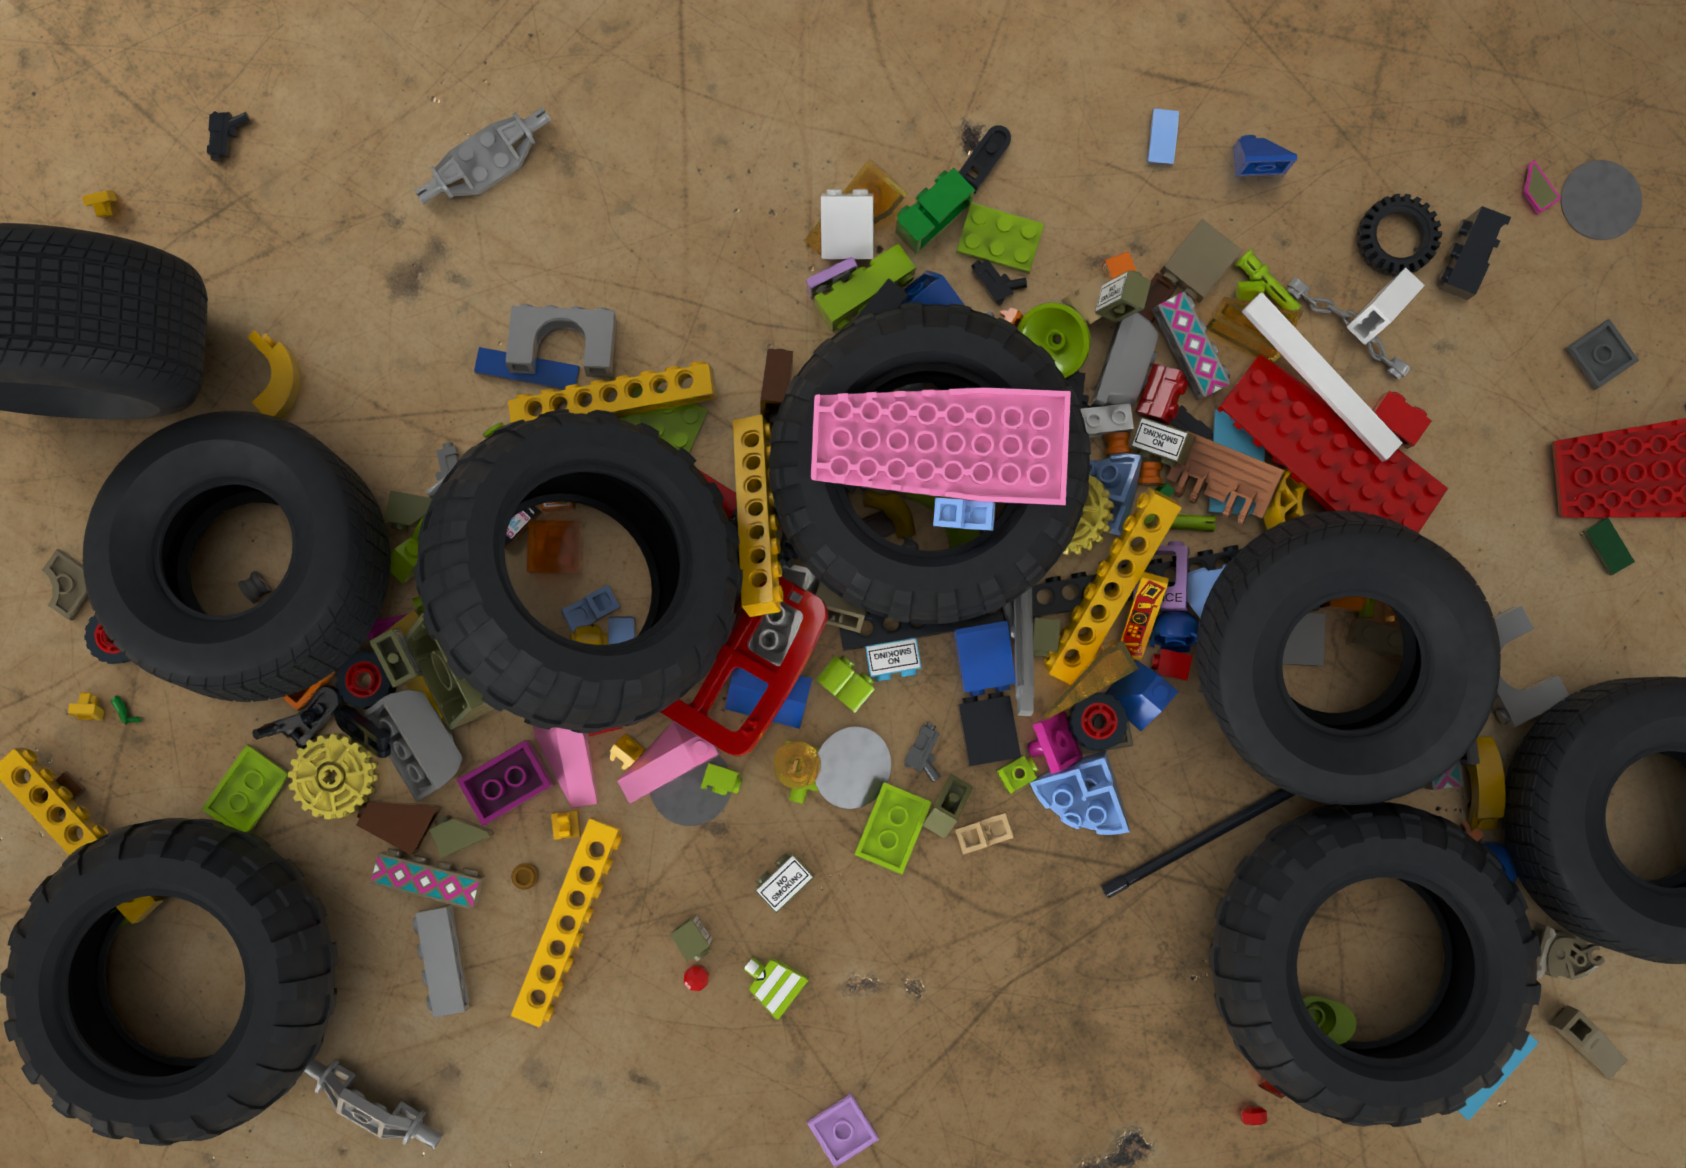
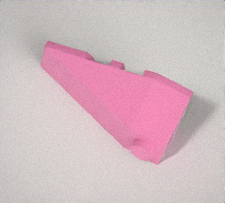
M673 721L617 782L627 801L631 804L721 755L716 746Z
M533 726L534 736L571 808L598 804L587 733H576L562 728H551L548 730Z

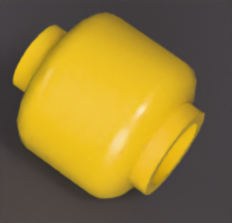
M596 624L577 626L574 633H570V640L594 645L609 644L607 632L603 633L601 627Z

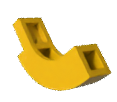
M254 330L248 338L268 359L271 366V379L266 389L252 403L262 414L283 419L293 408L299 395L301 384L300 369L295 356L288 346L282 342L276 343L266 332L262 335Z
M1477 737L1480 764L1466 765L1472 787V800L1467 823L1471 826V831L1479 828V830H1496L1498 818L1504 817L1506 792L1503 765L1493 737Z

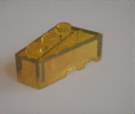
M1223 297L1206 325L1207 330L1257 356L1261 354L1274 363L1282 354L1241 312L1251 301ZM1275 306L1296 327L1303 311L1279 309V306Z

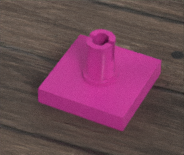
M1065 709L1055 712L1033 724L1038 740L1028 743V751L1032 757L1044 754L1051 774L1060 772L1083 758L1077 741L1072 738L1071 731L1068 729L1069 721H1067L1068 717Z

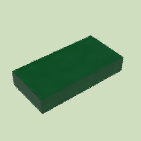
M1605 518L1583 531L1609 575H1614L1635 562L1609 518Z

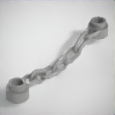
M1296 277L1287 285L1289 287L1287 289L1288 293L1296 300L1302 297L1309 303L1313 311L1327 314L1334 312L1343 317V321L1347 325L1351 323L1347 320L1350 319L1349 314L1354 317L1358 315L1351 310L1344 312L1336 308L1334 302L1329 299L1309 297L1307 293L1310 291V288ZM1315 301L1329 303L1330 305L1327 306L1329 310L1316 308L1317 303ZM1377 336L1367 343L1372 357L1388 365L1389 368L1386 371L1397 380L1405 377L1411 370L1405 362L1397 357H1394L1391 361L1386 358L1384 346ZM1375 340L1377 341L1382 352V354L1377 353V356L1371 346V343L1375 344Z

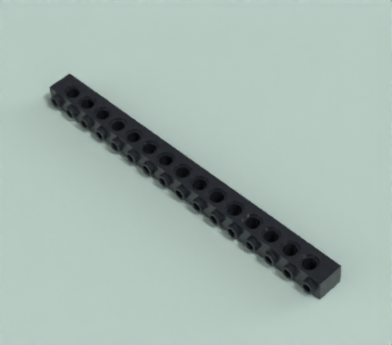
M1238 545L1223 547V552L1213 554V549L1197 552L1198 557L1188 558V573L1192 564H1196L1200 568L1204 567L1208 571L1216 570L1215 563L1217 560H1223L1228 564L1241 549H1239ZM1177 555L1172 556L1173 561L1163 562L1162 558L1151 560L1145 572L1165 577V570L1170 568L1176 573ZM1086 571L1071 574V579L1061 580V576L1046 578V583L1034 585L1032 587L1033 618L1073 611L1074 607L1082 602L1085 588L1090 582L1095 580L1097 574L1087 576ZM1168 581L1167 587L1174 586L1175 582ZM1113 582L1108 583L1104 590H1112L1114 588ZM1065 586H1070L1075 590L1073 600L1064 598L1062 590ZM1039 591L1048 592L1050 595L1048 604L1038 602L1037 593ZM1133 591L1126 602L1133 601ZM1001 607L997 613L989 612L975 618L952 623L922 624L915 627L910 622L898 621V628L894 631H888L883 625L885 617L868 612L863 622L867 621L872 624L873 631L870 635L864 636L859 632L840 627L839 630L843 651L875 644L950 633L957 629L1003 622L1006 619L1003 607Z

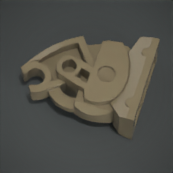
M1536 922L1534 930L1538 935L1541 948V956L1536 959L1537 978L1541 979L1545 973L1555 978L1563 976L1570 980H1575L1587 976L1605 962L1602 956H1597L1595 959L1592 958V952L1600 950L1598 945H1587L1583 939L1577 936H1573L1565 931L1554 930L1549 926ZM1575 943L1580 947L1579 949L1574 947Z

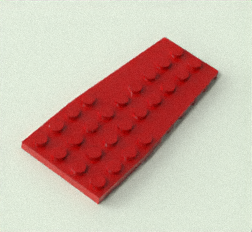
M1261 354L1256 357L1217 409L1220 413L1224 411L1235 421L1233 425L1238 430L1243 428L1254 438L1252 442L1258 448L1262 445L1273 455L1271 460L1278 466L1280 464L1284 465L1292 473L1290 477L1296 483L1302 482L1311 490L1309 494L1327 511L1365 512L1369 515L1375 514L1403 524L1419 533L1449 489L1399 449L1386 461L1382 462L1316 391Z
M1686 418L1552 442L1560 518L1686 517Z

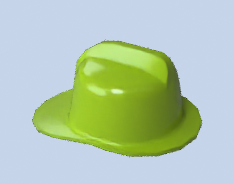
M1319 996L1303 998L1311 1017L1329 1038L1337 1044H1342L1353 1037L1356 1030V1019L1348 1006Z

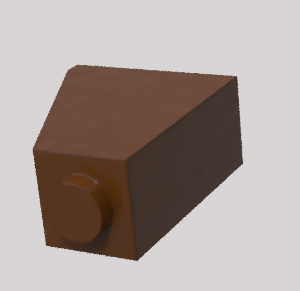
M785 349L767 350L760 399V415L762 414L767 423H771L772 427L792 377L793 351Z
M371 801L368 804H364L357 814L359 821L356 825L404 852L413 855L418 852L442 807L433 804Z

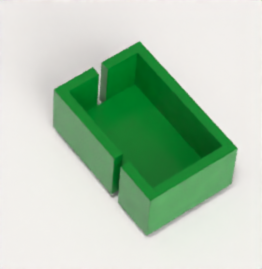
M954 167L949 172L944 170L934 180L936 184L930 189L924 188L916 196L917 202L911 207L906 205L897 214L898 219L896 221L895 233L915 254L924 248L972 202L975 189Z

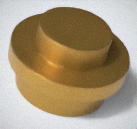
M522 863L513 869L511 879L517 888L526 890L536 884L538 873L531 864Z

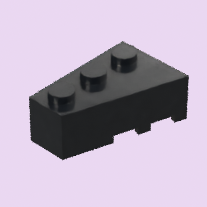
M1482 206L1468 218L1461 220L1457 228L1458 240L1452 244L1448 252V257H1450L1449 264L1444 266L1439 276V280L1442 281L1440 290L1466 300L1476 295L1490 265L1488 260L1493 247L1498 248L1500 240L1497 239L1502 226L1509 224L1510 216Z

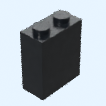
M1002 691L988 694V699L978 701V696L962 698L963 704H957L968 766L1020 758L1021 753L1010 695L1004 696Z

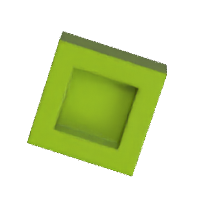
M1237 282L1234 303L1236 309H1244L1261 292L1264 294V282Z

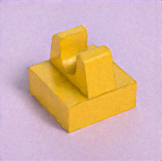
M112 190L81 196L84 206L93 207L97 217L113 215L110 202L118 201L115 191Z
M80 692L78 702L69 703L68 714L77 720L103 721L104 710L97 706V696H92L90 692Z
M624 734L611 748L610 760L614 761L617 757L624 762L621 768L625 770L633 765L645 749L627 734Z
M578 810L551 814L554 840L581 836Z

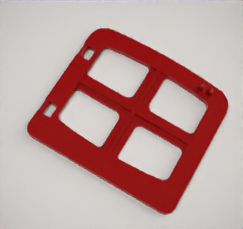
M779 577V585L782 587L784 597L782 602L801 611L803 620L781 665L776 666L749 649V641L764 615L749 617L745 611L727 643L720 649L715 664L693 702L686 704L678 699L660 711L663 715L733 756H744L751 752L768 729L803 671L828 619V609L824 601L783 577ZM767 581L762 582L759 587L764 586ZM793 591L803 596L799 604L789 599ZM735 668H742L766 682L768 688L740 729L733 732L711 719L708 713L731 672Z

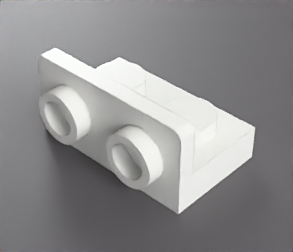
M1129 403L1080 409L1089 438L1104 437V434L1114 432L1130 433L1134 429L1131 405Z

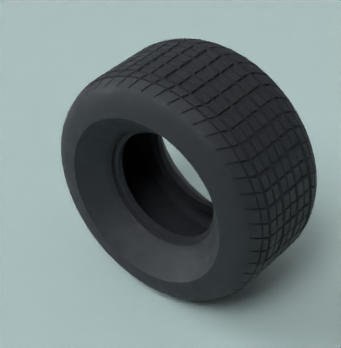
M0 223V411L82 419H146L181 412L191 406L201 390L204 375L208 297L200 274L183 259L164 250L134 240L66 227Z
M218 411L186 418L157 431L133 448L108 476L95 499L85 529L82 560L86 591L89 595L91 607L95 611L94 614L100 625L104 627L103 630L109 639L114 640L113 644L122 653L126 654L125 656L134 664L139 665L146 672L167 682L204 696L232 702L233 700L236 702H251V700L256 702L265 701L269 698L285 697L318 683L336 671L359 648L376 622L386 596L391 564L388 532L382 512L372 492L362 478L346 462L306 430L277 417L247 411ZM249 503H270L280 506L288 519L292 533V555L284 578L272 594L251 609L233 615H208L197 601L190 579L192 554L200 536L217 517L237 506Z
M1357 511L1316 512L1285 521L1260 534L1243 547L1222 570L1210 590L1199 621L1196 641L1198 675L1207 704L1226 738L1239 756L1266 780L1290 793L1322 803L1338 805L1379 803L1407 795L1440 777L1463 757L1479 736L1494 705L1500 678L1501 650L1495 619L1493 618L1488 601H1485V595L1480 586L1476 585L1477 582L1469 571L1465 570V567L1455 557H1452L1449 552L1435 542L1403 524L1375 514L1369 515L1368 513ZM1349 596L1368 597L1388 604L1401 626L1404 649L1400 669L1392 684L1380 697L1364 707L1341 713L1313 710L1290 697L1283 678V655L1290 634L1306 614L1325 602Z
M1686 677L1623 678L1588 686L1581 689L1580 692H1575L1564 698L1565 701L1561 700L1543 714L1526 733L1512 758L1505 779L1506 798L1504 817H1502L1507 851L1514 869L1529 895L1551 919L1567 931L1592 944L1635 958L1665 964H1686V864L1678 871L1664 878L1644 881L1629 871L1617 857L1609 841L1606 828V807L1611 790L1621 774L1633 763L1643 757L1659 752L1676 760L1686 769Z

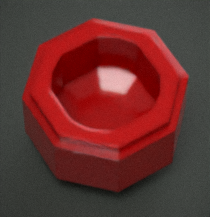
M692 965L684 972V984L689 990L701 991L708 985L709 972L703 965Z
M1248 1106L1240 1110L1241 1121L1245 1125H1262L1268 1122L1267 1111L1262 1107Z

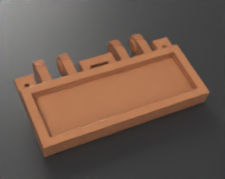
M1187 431L1196 437L1186 464L1176 463L1175 467L1171 466L1166 478L1177 483L1181 473H1183L1176 488L1175 496L1180 498L1184 494L1190 476L1198 480L1190 495V503L1195 504L1204 484L1207 482L1208 486L1204 492L1207 496L1225 503L1229 492H1231L1222 516L1228 518L1232 514L1236 500L1240 496L1245 498L1246 501L1238 515V523L1243 524L1253 502L1257 504L1252 514L1263 518L1285 470Z

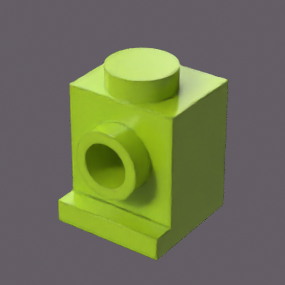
M1024 755L996 770L1009 794L1037 779L1034 773L1038 771L1032 758L1030 757L1026 760ZM1016 769H1023L1024 776L1022 778H1016Z
M708 763L701 789L706 790L708 786H713L711 791L726 796L727 791L738 794L742 783V778H738L740 772Z

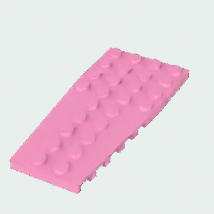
M965 388L936 391L815 395L811 479L814 481L971 501L1066 505L1071 391Z

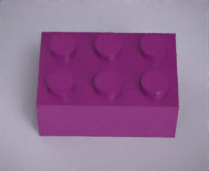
M524 740L456 780L482 826L491 823L556 785L530 740Z

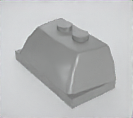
M1137 312L1117 322L1090 404L1091 407L1127 403L1132 407L1138 399L1140 391L1144 390L1149 377L1146 375L1148 367L1153 366L1157 356V352L1154 349L1159 333L1151 322Z
M405 690L391 693L363 713L365 718L371 720L378 728H386L390 731V741L388 743L391 746V754L389 758L416 802L445 785L457 773L463 760L462 755L454 744L451 733L446 731L440 721L439 713L431 706L423 692Z

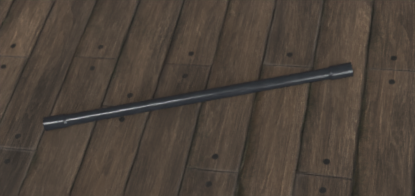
M1280 788L1100 886L1109 899L1128 889L1130 885L1295 796V794Z

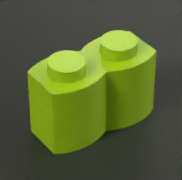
M844 655L840 659L834 656L815 680L856 713L875 690L871 686L874 681L864 672L858 675L853 671L854 664Z

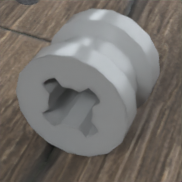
M253 571L247 580H241L238 583L242 593L252 603H256L259 600V596L268 594L272 590L257 571Z

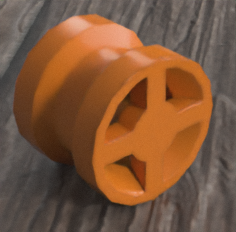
M1114 432L1104 434V440L1107 442L1105 455L1131 454V448L1128 446L1130 433Z
M1141 462L1137 485H1162L1160 471L1163 468V464L1158 462Z

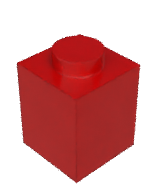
M1158 649L1157 654L1153 653L1150 668L1154 669L1153 671L1161 677L1188 681L1193 655Z

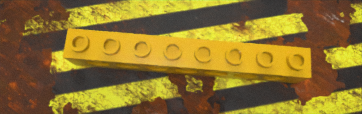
M697 361L691 363L690 367L685 368L670 366L665 368V371L655 373V371H643L640 373V376L631 378L629 375H621L615 377L614 381L609 382L594 380L590 382V385L582 387L578 384L566 386L565 390L560 391L545 389L540 391L539 395L519 394L515 396L516 399L508 400L510 422L512 423L522 419L525 422L536 419L538 416H534L533 411L540 405H542V412L540 414L558 410L559 404L563 401H567L566 409H569V413L587 414L594 410L615 413L616 417L715 400L718 399L714 369L709 363L705 364L704 361ZM693 378L691 387L687 389L682 388V383L685 379ZM661 383H668L665 392L657 393V388ZM642 387V394L637 398H633L632 393L634 389ZM617 392L616 400L609 403L607 401L609 394ZM592 396V403L587 407H583L584 399Z
M762 414L733 420L737 520L740 542L739 561L740 569L743 570L741 602L743 609L749 617L781 612L780 602L784 598L782 587L779 585V577H782V568L777 560V554L781 552L779 539L776 538V530H779V520L775 514V504L769 483L770 439L773 427L771 423H767ZM765 558L762 562L758 563L760 559ZM767 581L764 586L759 587L762 582Z
M1150 487L1139 496L1136 510L1133 515H1129L1123 524L1124 530L1120 537L1115 538L1112 542L1110 554L1106 561L1103 560L1099 564L1095 580L1087 585L1080 605H1076L1071 613V621L1066 628L1064 627L1060 631L1058 652H1049V657H1045L1044 662L1048 673L1075 687L1182 508L1177 501ZM1155 514V518L1151 523H1144L1146 516ZM1142 537L1140 544L1131 546L1134 538ZM1129 560L1126 567L1122 569L1117 568L1120 561ZM1115 582V586L1112 590H1104L1105 586L1108 583ZM1095 605H1102L1099 612L1091 613ZM1089 627V631L1086 634L1078 635L1081 628ZM1076 649V653L1073 656H1065L1068 650Z
M14 748L0 761V781L68 855L81 846L96 841L108 834L105 828L91 820V814L85 807L78 805L72 799L74 796L71 791L57 783L55 774L37 761L39 758L31 749ZM27 770L31 774L29 782L24 777ZM44 789L48 792V799L46 801L42 798ZM61 808H63L66 812V817L64 820H62L59 816V811ZM79 827L82 828L84 833L81 840L77 837V829ZM162 896L140 897L116 906V908L131 924L143 921L165 899Z
M594 817L589 818L511 1013L512 1017L537 1027H541L545 1021H550L555 1009L551 1004L554 997L559 998L565 984L561 982L564 972L569 973L574 958L570 957L574 947L579 948L584 933L580 932L584 923H589L594 909L590 908L593 898H599L603 888V884L600 883L603 873L608 875L613 860L609 859L613 849L618 850L623 838L619 834L620 827ZM594 842H601L604 845L603 855L598 856L593 853L592 844ZM584 866L593 868L595 876L592 880H587L583 877L582 869ZM574 891H581L584 894L585 901L583 904H577L573 901L572 895ZM569 915L574 918V928L568 929L563 925L564 916ZM555 940H560L565 944L564 953H558L554 950L553 942ZM544 965L554 967L556 971L555 977L550 978L544 974ZM539 989L545 993L546 999L544 1002L535 1000L534 990Z

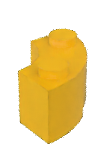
M1287 468L1284 469L1285 471L1263 517L1267 530L1280 523L1304 515L1302 498L1307 486L1302 482L1296 483L1290 477L1292 473Z

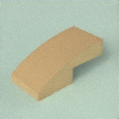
M1007 812L955 829L963 854L1015 837Z

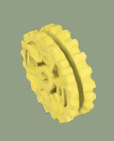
M1089 475L1090 486L1086 505H1084L1075 534L1063 552L1064 555L1070 556L1071 552L1080 555L1083 554V549L1085 548L1089 551L1093 550L1094 543H1102L1104 541L1103 533H1109L1111 530L1108 526L1109 521H1114V515L1110 513V510L1114 508V503L1108 499L1111 494L1108 490H1105L1102 482Z
M342 734L317 736V739L307 741V747L299 748L296 751L299 756L297 759L291 760L290 764L294 768L293 771L288 772V777L293 780V783L289 784V789L295 790L296 794L293 797L295 802L301 801L303 803L301 808L304 811L312 810V816L319 817L324 815V819L349 816V813L358 812L363 804H368L370 801L368 795L375 793L376 788L373 786V782L378 781V775L374 774V769L378 768L377 762H371L370 758L373 754L370 751L366 752L364 747L358 742H354V739L350 736L347 737ZM332 772H336L335 780L331 781Z

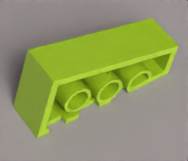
M898 243L869 262L871 267L868 269L863 266L853 271L848 277L849 281L846 283L839 280L833 284L827 295L824 296L820 292L814 296L815 308L832 332L836 329L841 331L852 323L851 319L860 314L888 278L902 287L914 279L913 275L915 274L916 267Z

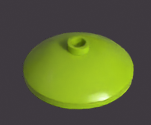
M1058 302L1037 305L1023 316L1017 327L1018 331L1030 338L1036 345L1042 346L1055 360V365L1065 378L1077 372L1088 357L1091 342L1088 326L1083 317L1068 305ZM1056 335H1060V336H1061V338H1062L1061 343H1057V342H1056V340H1055Z

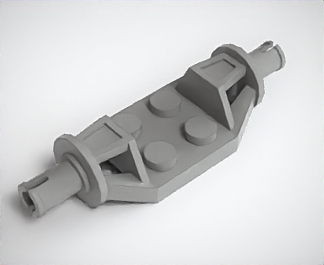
M541 107L525 119L519 118L515 112L512 114L513 117L491 123L450 150L435 168L433 166L430 168L434 174L432 176L433 179L414 190L421 202L425 204L441 192L447 193L450 199L454 196L480 195L520 169L531 146L535 144L532 137L533 132L546 123L551 122L544 108ZM523 135H526V138L517 147V149L514 150L512 145L516 141H518ZM461 178L466 182L453 187H447L448 184Z
M314 1059L304 1070V1073L318 1081L315 1089L316 1093L319 1094L324 1089L336 1113L381 1139L404 1138L402 1142L404 1145H407L411 1139L416 1138L430 1146L433 1150L440 1142L443 1134L423 1123L425 1111L418 1112L401 1101L394 1112L389 1114L387 1113L388 1109L376 1102L372 1104L365 1100V1096L355 1089L350 1091L355 1082L356 1074L340 1066L338 1060H333L326 1067ZM336 1076L340 1077L346 1082L342 1085V1083L338 1080ZM402 1114L408 1118L400 1117L399 1115Z

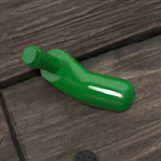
M116 695L111 698L110 701L122 723L127 725L128 722H141V717L139 716L128 717L127 707L120 696Z

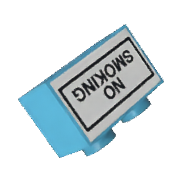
M916 638L865 646L870 677H875L876 682L891 679V674L901 672L902 677L917 675L916 669L922 668Z

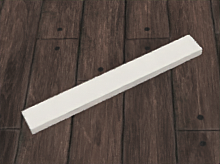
M1262 292L1241 311L1382 462L1386 461L1402 444L1399 438Z

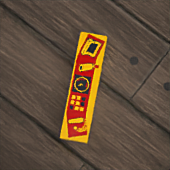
M1142 572L1116 655L1142 661L1169 578Z

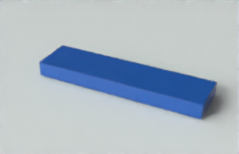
M482 347L478 349L474 373L561 390H565L566 386L577 384L580 372V366L537 358L535 374L509 373L506 365L507 352Z

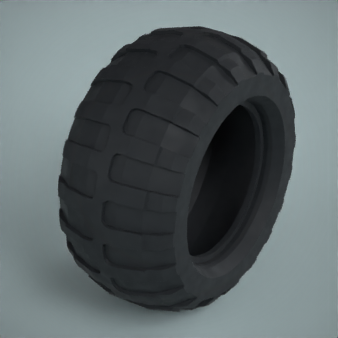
M912 302L901 304L900 307L884 310L876 314L870 313L853 321V324L821 343L813 352L811 358L803 365L799 373L793 377L785 391V397L771 431L769 483L781 527L795 552L809 571L831 591L854 606L895 621L919 624H943L975 618L1005 606L1036 585L1070 544L1080 521L1084 505H1086L1090 486L1091 443L1080 410V402L1073 387L1068 384L1064 375L1055 365V360L1042 346L1036 345L1030 338L1018 331L1017 327L1000 317L997 319L985 313L972 310L969 306L954 303L942 305ZM926 382L943 383L961 389L1005 388L1071 391L1066 505L1006 503L1003 511L994 522L993 531L986 530L974 540L954 548L925 551L894 544L874 532L858 516L849 500L845 484L814 481L811 479L815 395L862 394L867 392L887 393L906 385Z
M569 409L555 410L539 414L534 420L525 422L522 419L495 430L490 437L467 450L446 475L431 500L418 535V560L415 566L416 589L418 594L421 595L425 614L423 619L431 639H437L441 649L447 656L448 661L446 664L459 680L465 678L473 688L484 696L481 700L498 711L508 710L517 716L525 718L524 723L548 730L551 728H562L576 733L589 734L610 728L627 727L646 720L648 717L673 704L700 682L712 668L720 649L727 643L731 635L736 614L733 613L735 601L739 599L742 589L743 570L739 569L736 552L740 544L735 524L732 525V522L728 520L722 506L724 497L717 485L706 480L704 475L694 465L697 460L683 447L677 450L669 442L659 437L658 430L642 422L634 425L627 421L619 420L615 413L594 410L587 414L569 413ZM549 502H573L595 508L622 525L640 547L651 578L652 591L649 613L638 636L614 644H586L562 637L536 620L516 595L507 572L505 539L511 518L535 505Z
M1379 802L1364 805H1324L1311 809L1291 822L1282 823L1266 835L1265 840L1249 856H1245L1234 871L1235 877L1230 883L1225 896L1220 898L1216 907L1213 943L1209 947V966L1213 972L1216 1006L1220 1016L1223 1017L1234 1044L1243 1057L1274 1088L1302 1108L1337 1119L1344 1124L1365 1127L1387 1124L1392 1127H1404L1422 1123L1421 1118L1437 1113L1447 1115L1460 1110L1467 1105L1465 1101L1480 1089L1491 1088L1504 1075L1501 1069L1509 1061L1515 1049L1522 1050L1530 1034L1525 1029L1531 1017L1533 1005H1539L1541 997V984L1537 981L1536 961L1537 957L1541 956L1539 938L1535 930H1531L1525 913L1529 908L1517 884L1509 880L1495 854L1484 844L1477 842L1468 833L1463 831L1459 825L1425 810L1399 803ZM1397 878L1412 888L1424 900L1439 926L1444 948V963L1440 984L1425 1011L1401 1031L1377 1040H1348L1346 1043L1337 1044L1319 1028L1303 1001L1297 976V958L1301 938L1306 926L1318 908L1336 892L1351 884L1367 879Z
M166 818L128 825L113 830L111 833L81 846L70 854L59 870L53 875L47 876L28 900L31 902L30 908L24 918L15 924L7 944L11 946L8 968L1 973L0 993L6 996V1008L9 1018L4 1022L5 1032L9 1042L15 1041L18 1052L25 1063L21 1069L32 1085H40L43 1091L53 1099L51 1106L66 1118H78L82 1122L89 1124L93 1128L92 1132L111 1139L121 1140L124 1137L137 1139L139 1144L168 1146L176 1142L203 1141L214 1138L248 1122L284 1096L296 1084L297 1079L318 1054L323 1044L329 1017L334 1013L337 999V988H334L335 966L338 965V951L336 942H331L329 929L325 921V917L328 914L319 897L315 898L307 884L303 881L302 878L305 875L290 859L282 858L276 851L270 848L271 845L258 835L249 831H239L233 827L226 826L222 822L211 819ZM146 896H169L183 899L200 906L212 914L233 938L244 967L245 996L240 1017L234 1030L214 1055L200 1058H179L159 1053L139 1042L117 1017L109 998L106 979L109 950L118 929L126 919L116 906L129 900Z

